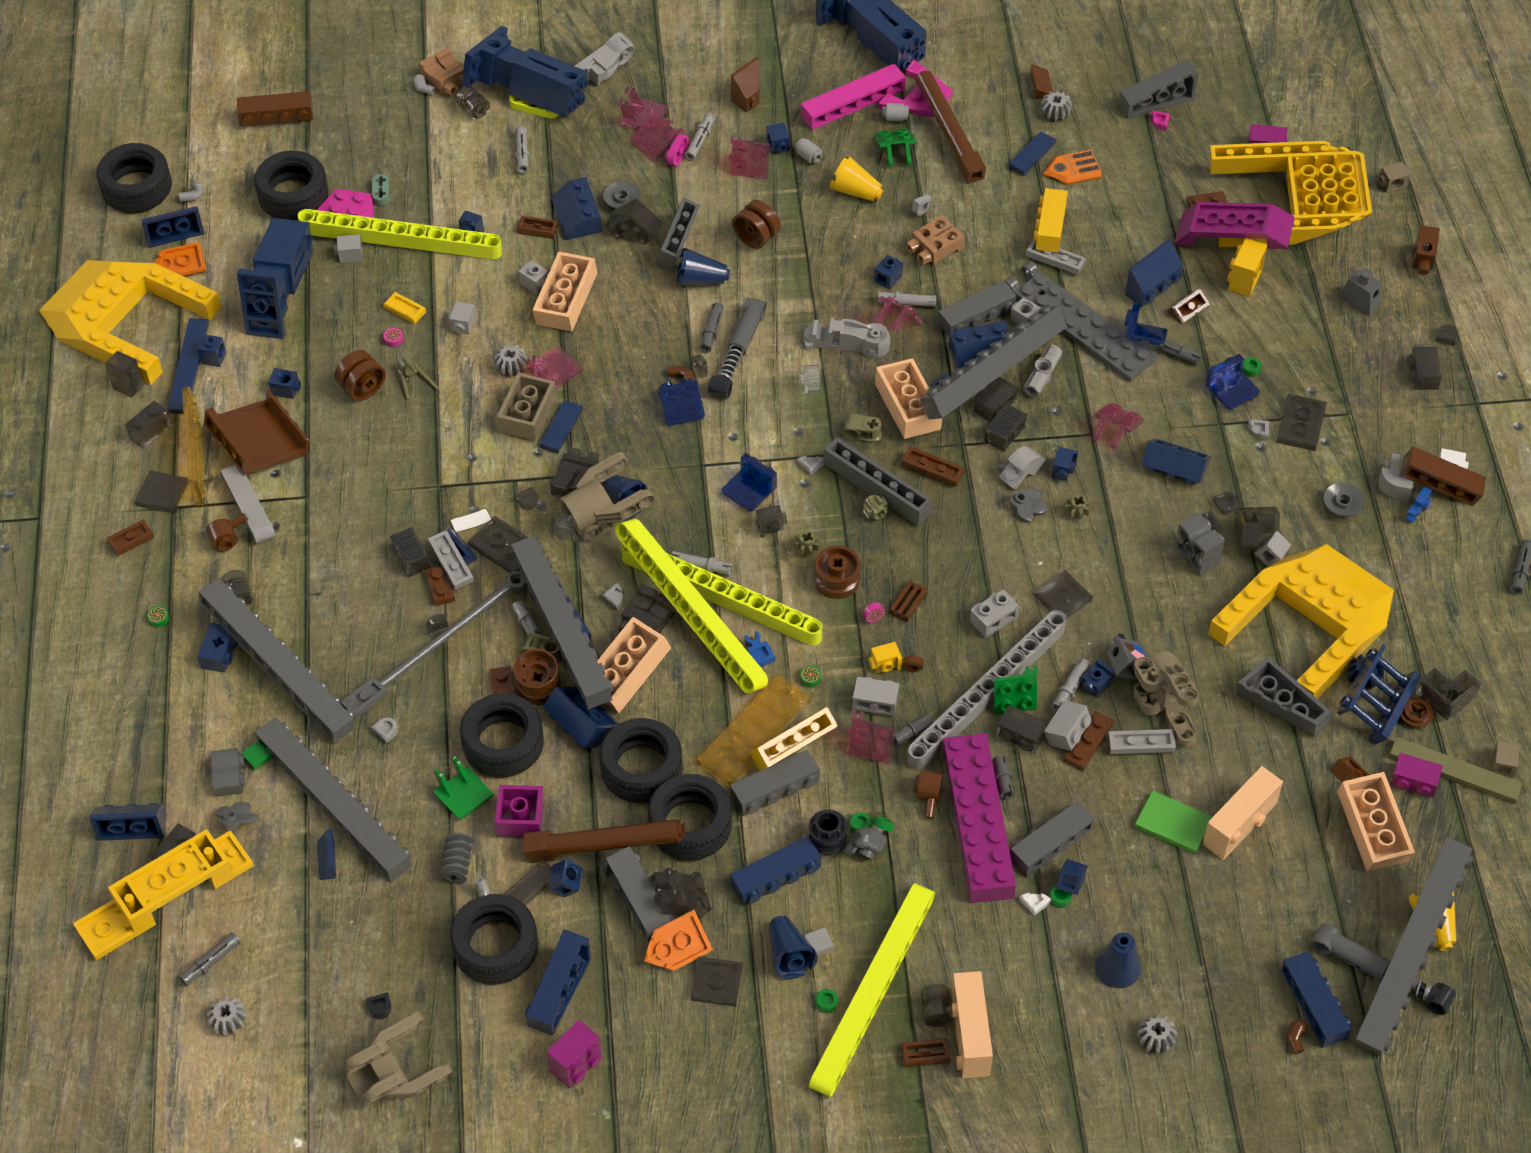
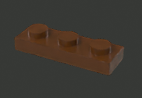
M911 446L901 460L902 466L955 487L965 472V468Z
M1097 711L1091 716V723L1085 729L1080 741L1076 743L1072 751H1068L1064 758L1065 763L1081 771H1084L1114 725L1113 719Z

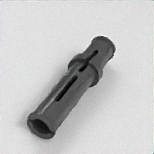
M719 302L712 304L706 328L702 331V341L699 349L704 353L711 352L713 342L717 338V328L724 310V306Z
M1526 539L1521 542L1516 568L1512 571L1513 581L1510 591L1515 595L1523 594L1525 582L1529 578L1531 540Z
M231 932L200 959L196 958L193 961L194 964L182 974H179L178 978L188 987L200 975L207 974L211 966L241 943L239 938ZM224 946H226V947H225L222 951H220L217 955H215L214 957H212V956H213L215 953H217L220 949H222ZM207 961L206 964H204L200 969L193 973V971H195L198 967H200L204 962Z

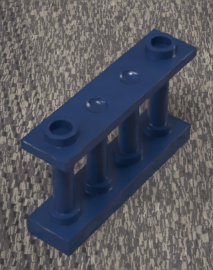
M1384 644L1368 650L1365 655V662L1348 693L1340 700L1339 704L1341 706L1337 711L1338 715H1342L1351 710L1368 724L1373 731L1369 740L1375 745L1389 738L1421 678V675L1416 671L1407 675L1400 673L1382 658L1381 655L1386 648ZM1376 664L1397 680L1398 686L1396 690L1373 673ZM1368 680L1389 696L1390 701L1387 706L1364 688ZM1359 696L1363 697L1381 712L1379 721H1376L1356 704Z

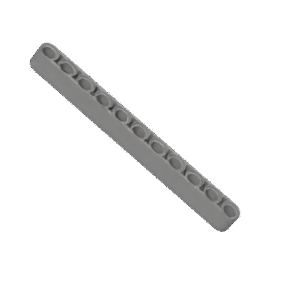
M1058 610L1050 612L909 746L908 765L912 769L919 770L934 759L943 750L944 738L958 736L994 701V678L1023 674L1026 666L1030 667L1064 634L1066 615Z

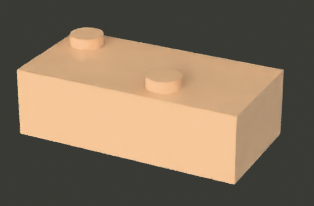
M558 252L533 308L536 325L573 331L597 276L594 258Z
M913 358L876 367L875 385L904 439L941 430L942 418L929 420L920 401V398L926 394L925 391L929 387Z
M634 617L631 618L597 661L598 664L602 663L606 673L604 677L605 679H610L613 686V691H611L612 701L604 704L617 713L621 712L671 649L663 635Z
M1261 766L1207 823L1202 845L1224 860L1255 826L1260 827L1263 824L1266 815L1278 802L1283 781Z
M1381 772L1342 782L1337 793L1366 871H1374L1409 862L1415 851L1385 773Z
M981 971L954 973L951 996L952 1016L955 1019L959 1056H956L957 1070H961L962 1078L987 1077L991 1073L993 1054Z

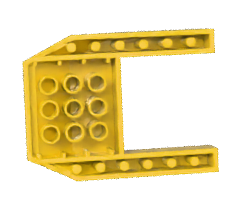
M1326 141L1210 145V174L1286 171L1291 215L1295 218L1289 245L1336 231L1372 215L1363 153L1350 151L1342 146L1340 148L1333 147ZM1217 237L1218 247H1238L1239 244H1243L1245 238ZM1251 239L1267 245L1266 239Z
M87 260L47 301L39 312L59 341L124 373H128L125 371L127 370L140 376L139 379L152 385L163 372L159 357L109 333L148 291L208 320H211L221 309L218 292L156 263ZM121 357L135 363L136 365L134 366L137 368L122 362L123 359Z
M1325 544L1284 557L1277 563L1262 570L1211 620L1208 635L1223 646H1226L1277 596L1337 638L1326 652L1297 680L1299 684L1318 699L1347 670L1353 657L1357 658L1359 654H1362L1386 629L1394 590Z

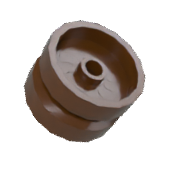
M760 200L750 201L732 219V226L738 238L744 244L754 249L762 248L781 229V223L777 214L768 204Z
M356 350L346 355L339 362L334 377L335 381L354 400L363 401L375 395L382 387L386 372L365 350Z
M839 545L830 546L822 550L815 561V584L819 592L832 599H843L854 594L859 588L861 563L859 556L852 549Z

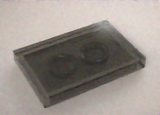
M1288 393L1276 443L1316 451L1327 402Z
M494 516L468 541V546L510 573L512 571H520L514 559L511 544L528 537Z

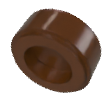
M906 656L903 658L902 668L909 672L921 671L924 660L919 656Z

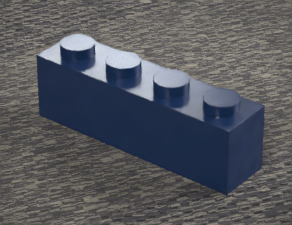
M806 836L730 874V885L743 906L748 903H755L762 896L768 893H775L780 887L788 883H795L806 874L815 873L821 867V855L810 838Z
M1309 951L1284 959L1281 972L1322 1048L1348 1039L1352 1028L1351 1022L1347 1016L1343 1015L1338 998L1332 995L1327 978L1321 975L1317 960L1312 958Z

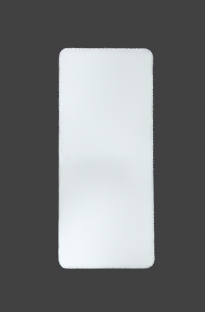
M483 509L452 519L451 523L455 531L458 532L491 521L487 510Z

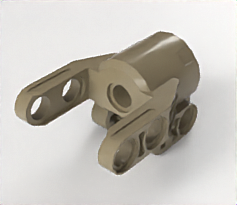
M618 452L589 468L576 485L577 489L560 498L566 516L574 518L578 533L585 541H591L616 526L617 522H622L645 509L655 500L654 495L647 489L639 490L616 504L612 503L600 483L623 471L628 464V458L623 452Z
M1160 652L1150 658L1140 657L1136 659L1134 672L1139 682L1134 685L1133 694L1141 711L1146 715H1155L1162 711L1169 728L1174 730V737L1177 743L1183 747L1193 746L1196 743L1197 734L1184 710V706H1195L1198 703L1199 694L1180 660L1170 652ZM1145 665L1148 666L1149 669L1143 670L1140 669L1139 666ZM1141 688H1143V689H1144L1145 691H1147V692L1142 693V692H1139L1138 690L1141 689ZM1182 720L1184 723L1176 724L1173 721ZM1183 734H1189L1192 737L1189 739H1185L1181 736Z
M416 1012L384 1029L377 1035L370 1047L346 1060L345 1074L355 1095L364 1107L384 1096L386 1098L414 1097L453 1074L451 1067L447 1064L445 1066H438L408 1083L406 1076L395 1060L388 1044L414 1031L424 1021L420 1012Z

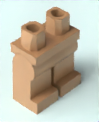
M448 47L434 54V57L430 56L419 62L421 75L425 77L427 82L439 90L442 95L447 93L453 96L457 93L458 87L462 84L464 65L452 55Z
M940 215L919 230L914 231L913 238L906 243V249L911 254L919 251L917 259L922 265L929 262L935 265L938 263V260H943L955 250L957 252L963 250L965 236L954 226L952 227V224L943 215Z

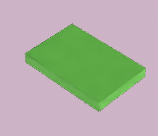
M1152 791L1134 828L1196 855L1204 839L1207 823L1213 816Z

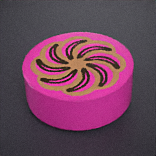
M389 328L383 334L385 344L390 347L399 346L404 339L403 333L399 328Z
M872 603L863 611V616L869 623L880 620L885 614V610L880 603Z

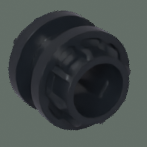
M821 810L815 813L809 821V838L818 852L834 854L844 848L847 842L848 830L845 817L835 810Z

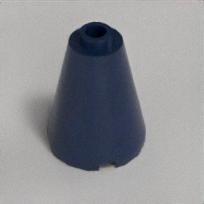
M688 248L682 249L680 255L682 259L678 265L677 286L724 284L725 280L728 281L730 269H727L726 264Z
M614 475L600 483L613 504L622 501L639 490L648 489L647 485L642 481L620 475ZM639 511L638 513L632 515L631 517H629V518H627V519H630V518L635 517V516L638 515L641 511Z
M787 916L773 918L769 923V934L775 973L779 974L783 979H795L804 976V971L808 968L812 970L818 961L815 949Z
M1128 933L1116 934L1096 959V973L1099 979L1107 986L1126 988L1132 986L1140 976L1141 962L1134 938Z

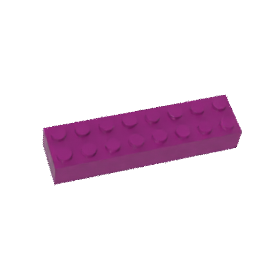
M987 733L944 738L943 757L970 903L1014 899L1016 883Z

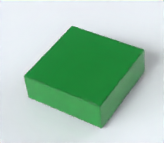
M259 741L241 753L244 755V760L254 770L272 759L271 754Z

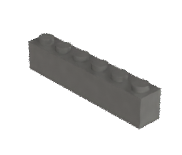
M838 437L824 449V465L868 494L878 495L880 498L884 497L888 502L886 506L918 527L931 515V498Z

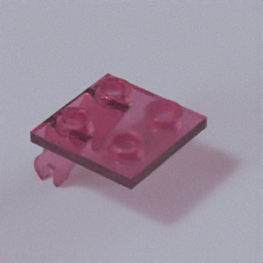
M627 86L625 94L628 95L630 105L627 100H625L624 104L622 99H619L617 102L623 114L620 123L655 133L668 110V106L642 99L634 88L630 91L629 86Z
M653 112L631 141L656 162L675 137L681 133L685 134V130L670 126L669 123L673 124L672 119L661 118Z
M731 137L732 153L729 155L731 174L767 179L770 144L741 140L740 137L738 139Z
M890 296L888 298L880 297L879 300L884 306L875 318L877 323L880 324L890 311L899 314V317L892 325V329L896 332L906 319L920 325L923 323L913 307L907 304L903 307L898 303L899 301Z
M559 346L539 359L533 355L532 361L529 358L526 361L528 369L536 377L555 381L556 388L583 371V368Z
M1108 403L1094 415V417L1101 419L1093 440L1097 442L1108 421L1120 426L1111 444V448L1115 450L1125 431L1132 432L1144 422V419L1139 417V414L1136 412H1128L1121 409L1122 407L1118 404Z
M856 709L852 710L850 715L852 725L848 729L850 738L847 753L889 765L895 728L866 721L862 711H860L859 715H856Z

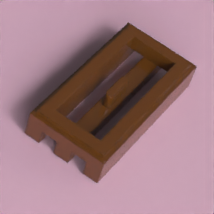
M521 216L517 233L554 239L559 223L555 220Z
M909 580L891 606L889 613L908 622L928 593V588L925 586L922 588L921 584H914V581ZM911 589H913V590L911 591V593L909 594V596H908V597L906 598V600L904 601V603L902 604V606L900 607V609H899L898 611H896V610L898 609V607L900 606V604H901V603L903 602V600L905 599V597L907 596V594L909 593V591H910ZM917 592H919L920 594L915 599L907 613L903 614V612L910 604L913 597L916 595Z
M947 1038L901 1043L904 1068L950 1063ZM942 1046L944 1047V1049H935V1050L926 1049V1050L915 1051V1052H907V1050H912V1049H922V1048H932V1047H942Z

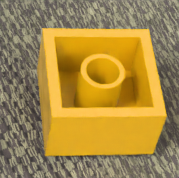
M1245 238L1243 244L1238 245L1235 254L1237 257L1232 258L1229 269H1232V271L1230 270L1227 277V282H1229L1228 290L1248 297L1251 296L1263 269L1267 250L1266 244Z

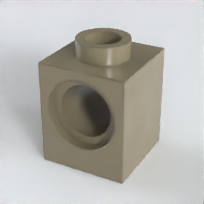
M1403 162L1391 164L1381 168L1378 181L1380 186H1383L1386 193L1407 188L1410 173Z
M1498 741L1493 752L1491 771L1513 778L1518 768L1520 745L1507 741Z

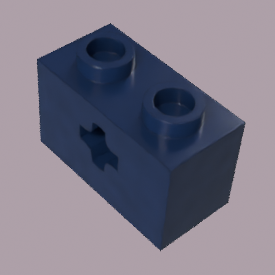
M210 623L197 658L201 669L225 673L227 666L232 663V653L234 648L238 647V643L220 624Z

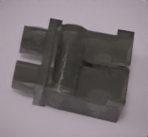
M573 447L568 453H563L556 475L550 481L551 495L563 497L576 490V485L587 470L599 463V454L589 452L587 458L581 457V450ZM557 488L565 489V491L561 492Z
M641 584L637 595L621 614L622 622L619 626V633L631 618L634 617L660 634L677 610L663 593L660 592L658 594V591Z
M666 868L661 873L655 872L648 878L649 885L656 888L657 893L653 898L655 905L661 907L663 914L668 915L671 913L674 916L680 917L694 909L698 919H700L712 910L707 893L704 892L705 886L701 873L693 872L688 875L679 873V871L672 870L671 868Z

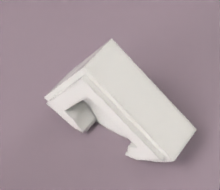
M1026 893L1019 897V901L1035 916L1051 903V898L1045 894Z

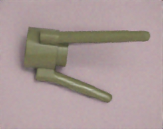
M403 356L397 361V366L399 367L397 373L400 376L407 399H409V393L404 375L411 376L418 372L431 386L439 390L435 382L419 368L417 363L413 362L410 356Z

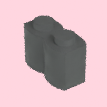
M238 748L212 751V781L215 795L222 796L242 793V786H246L245 774L241 773V767H245L244 755L239 753Z

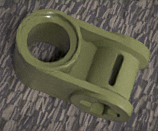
M851 413L847 415L842 434L850 440L876 443L882 438L880 430L881 421L876 417Z
M533 632L528 633L527 642L520 649V654L531 649H543L550 652L556 658L557 663L561 662L562 655L553 638Z

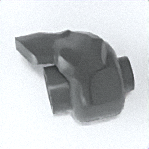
M871 825L870 828L863 827L862 829H857L845 845L842 854L852 855L856 851L873 859L875 854H880L883 851L887 842L886 836L882 834L884 830L874 825Z

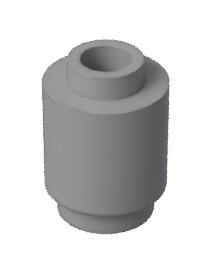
M887 103V106H883L882 117H886V121L892 122L908 120L909 106H905L902 103Z
M802 138L796 143L795 150L797 154L808 163L814 164L821 160L822 149L809 139Z

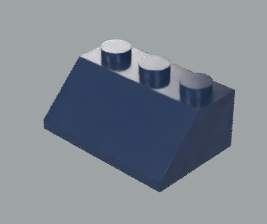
M583 177L567 181L551 198L565 240L602 232L601 216L587 178Z
M197 206L141 219L149 248L205 234Z
M1169 239L1129 269L1125 295L1141 307L1153 302L1156 296L1161 292L1164 293L1174 282L1177 283L1182 277L1183 263Z
M1006 320L949 332L948 348L956 368L964 367L966 361L978 357L977 354L989 349L991 343L1003 339L1002 336L1010 332Z
M1153 438L1148 441L1142 465H1146L1145 469L1153 472L1161 470L1165 472L1166 476L1172 478L1180 476L1185 478V482L1196 484V482L1200 483L1203 480L1212 456Z
M556 687L543 706L549 713V716L556 720L562 726V729L576 740V744L582 748H597L601 745L606 734L619 724L601 705L588 710L577 687Z
M163 804L105 805L103 807H96L89 817L98 841L165 838L167 814Z

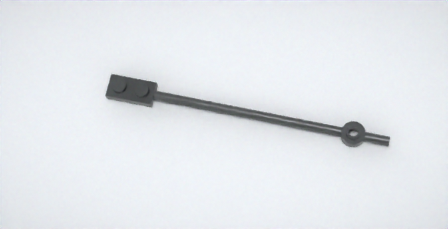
M521 571L510 572L506 577V585L383 679L377 681L372 677L342 700L341 706L345 710H350L354 719L358 718L388 695L385 687L510 591H523L527 583Z

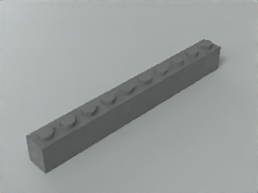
M1046 305L1040 308L1039 313L1029 316L1025 323L1016 325L1014 331L1004 334L1002 336L1003 339L991 343L989 349L979 352L977 354L978 357L966 361L964 367L954 370L950 377L940 380L939 385L925 391L926 394L920 398V401L928 419L945 417L1064 330L1067 324L1059 306L1050 307V305Z
M535 536L511 544L514 559L588 710L612 701V683L610 679H605L604 667L602 663H597L596 651L594 647H589V637L586 632L582 633L581 621L579 617H574V607L571 601H566V591L563 586L559 587V577L556 571L552 572V563L549 557L545 558V550L542 543H538Z
M218 578L199 591V603L333 744L354 730V716L352 712L348 709L345 710L341 706L339 699L327 691L322 681L316 680L312 671L300 663L298 656L293 652L291 653L280 638L277 639L273 635L271 628L260 621L256 612L250 611L247 608L245 601L233 593L229 584H224Z
M275 717L255 731L257 741L268 750L273 760L390 882L412 867L410 861L411 854L404 846L400 847L397 844L398 841L391 832L387 833L384 830V826L378 818L373 819L370 816L368 808L364 804L360 805L357 802V798L351 790L346 791L343 788L344 785L337 776L333 777L330 774V770L325 763L322 762L320 764L317 761L315 753L311 749L307 750L304 747V743L299 736L291 734V730L285 722L281 723Z
M1446 837L1354 1041L1355 1045L1380 1056L1383 1050L1388 1051L1393 1040L1389 1038L1391 1030L1397 1031L1402 1019L1398 1017L1401 1009L1406 1010L1411 998L1407 994L1410 988L1415 990L1420 977L1416 976L1419 968L1424 970L1429 957L1425 956L1428 948L1432 950L1438 939L1434 934L1437 928L1442 929L1447 917L1443 914L1446 908L1451 909L1456 897L1452 895L1455 888L1460 889L1465 877L1461 873L1464 868L1469 869L1474 857L1470 856L1473 848Z

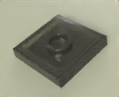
M149 470L135 500L136 506L175 513L188 485V478Z
M1066 570L1034 591V596L1050 612L1055 610L1061 611L1066 615V619L1093 600V596Z
M698 957L691 1001L736 1007L743 962Z

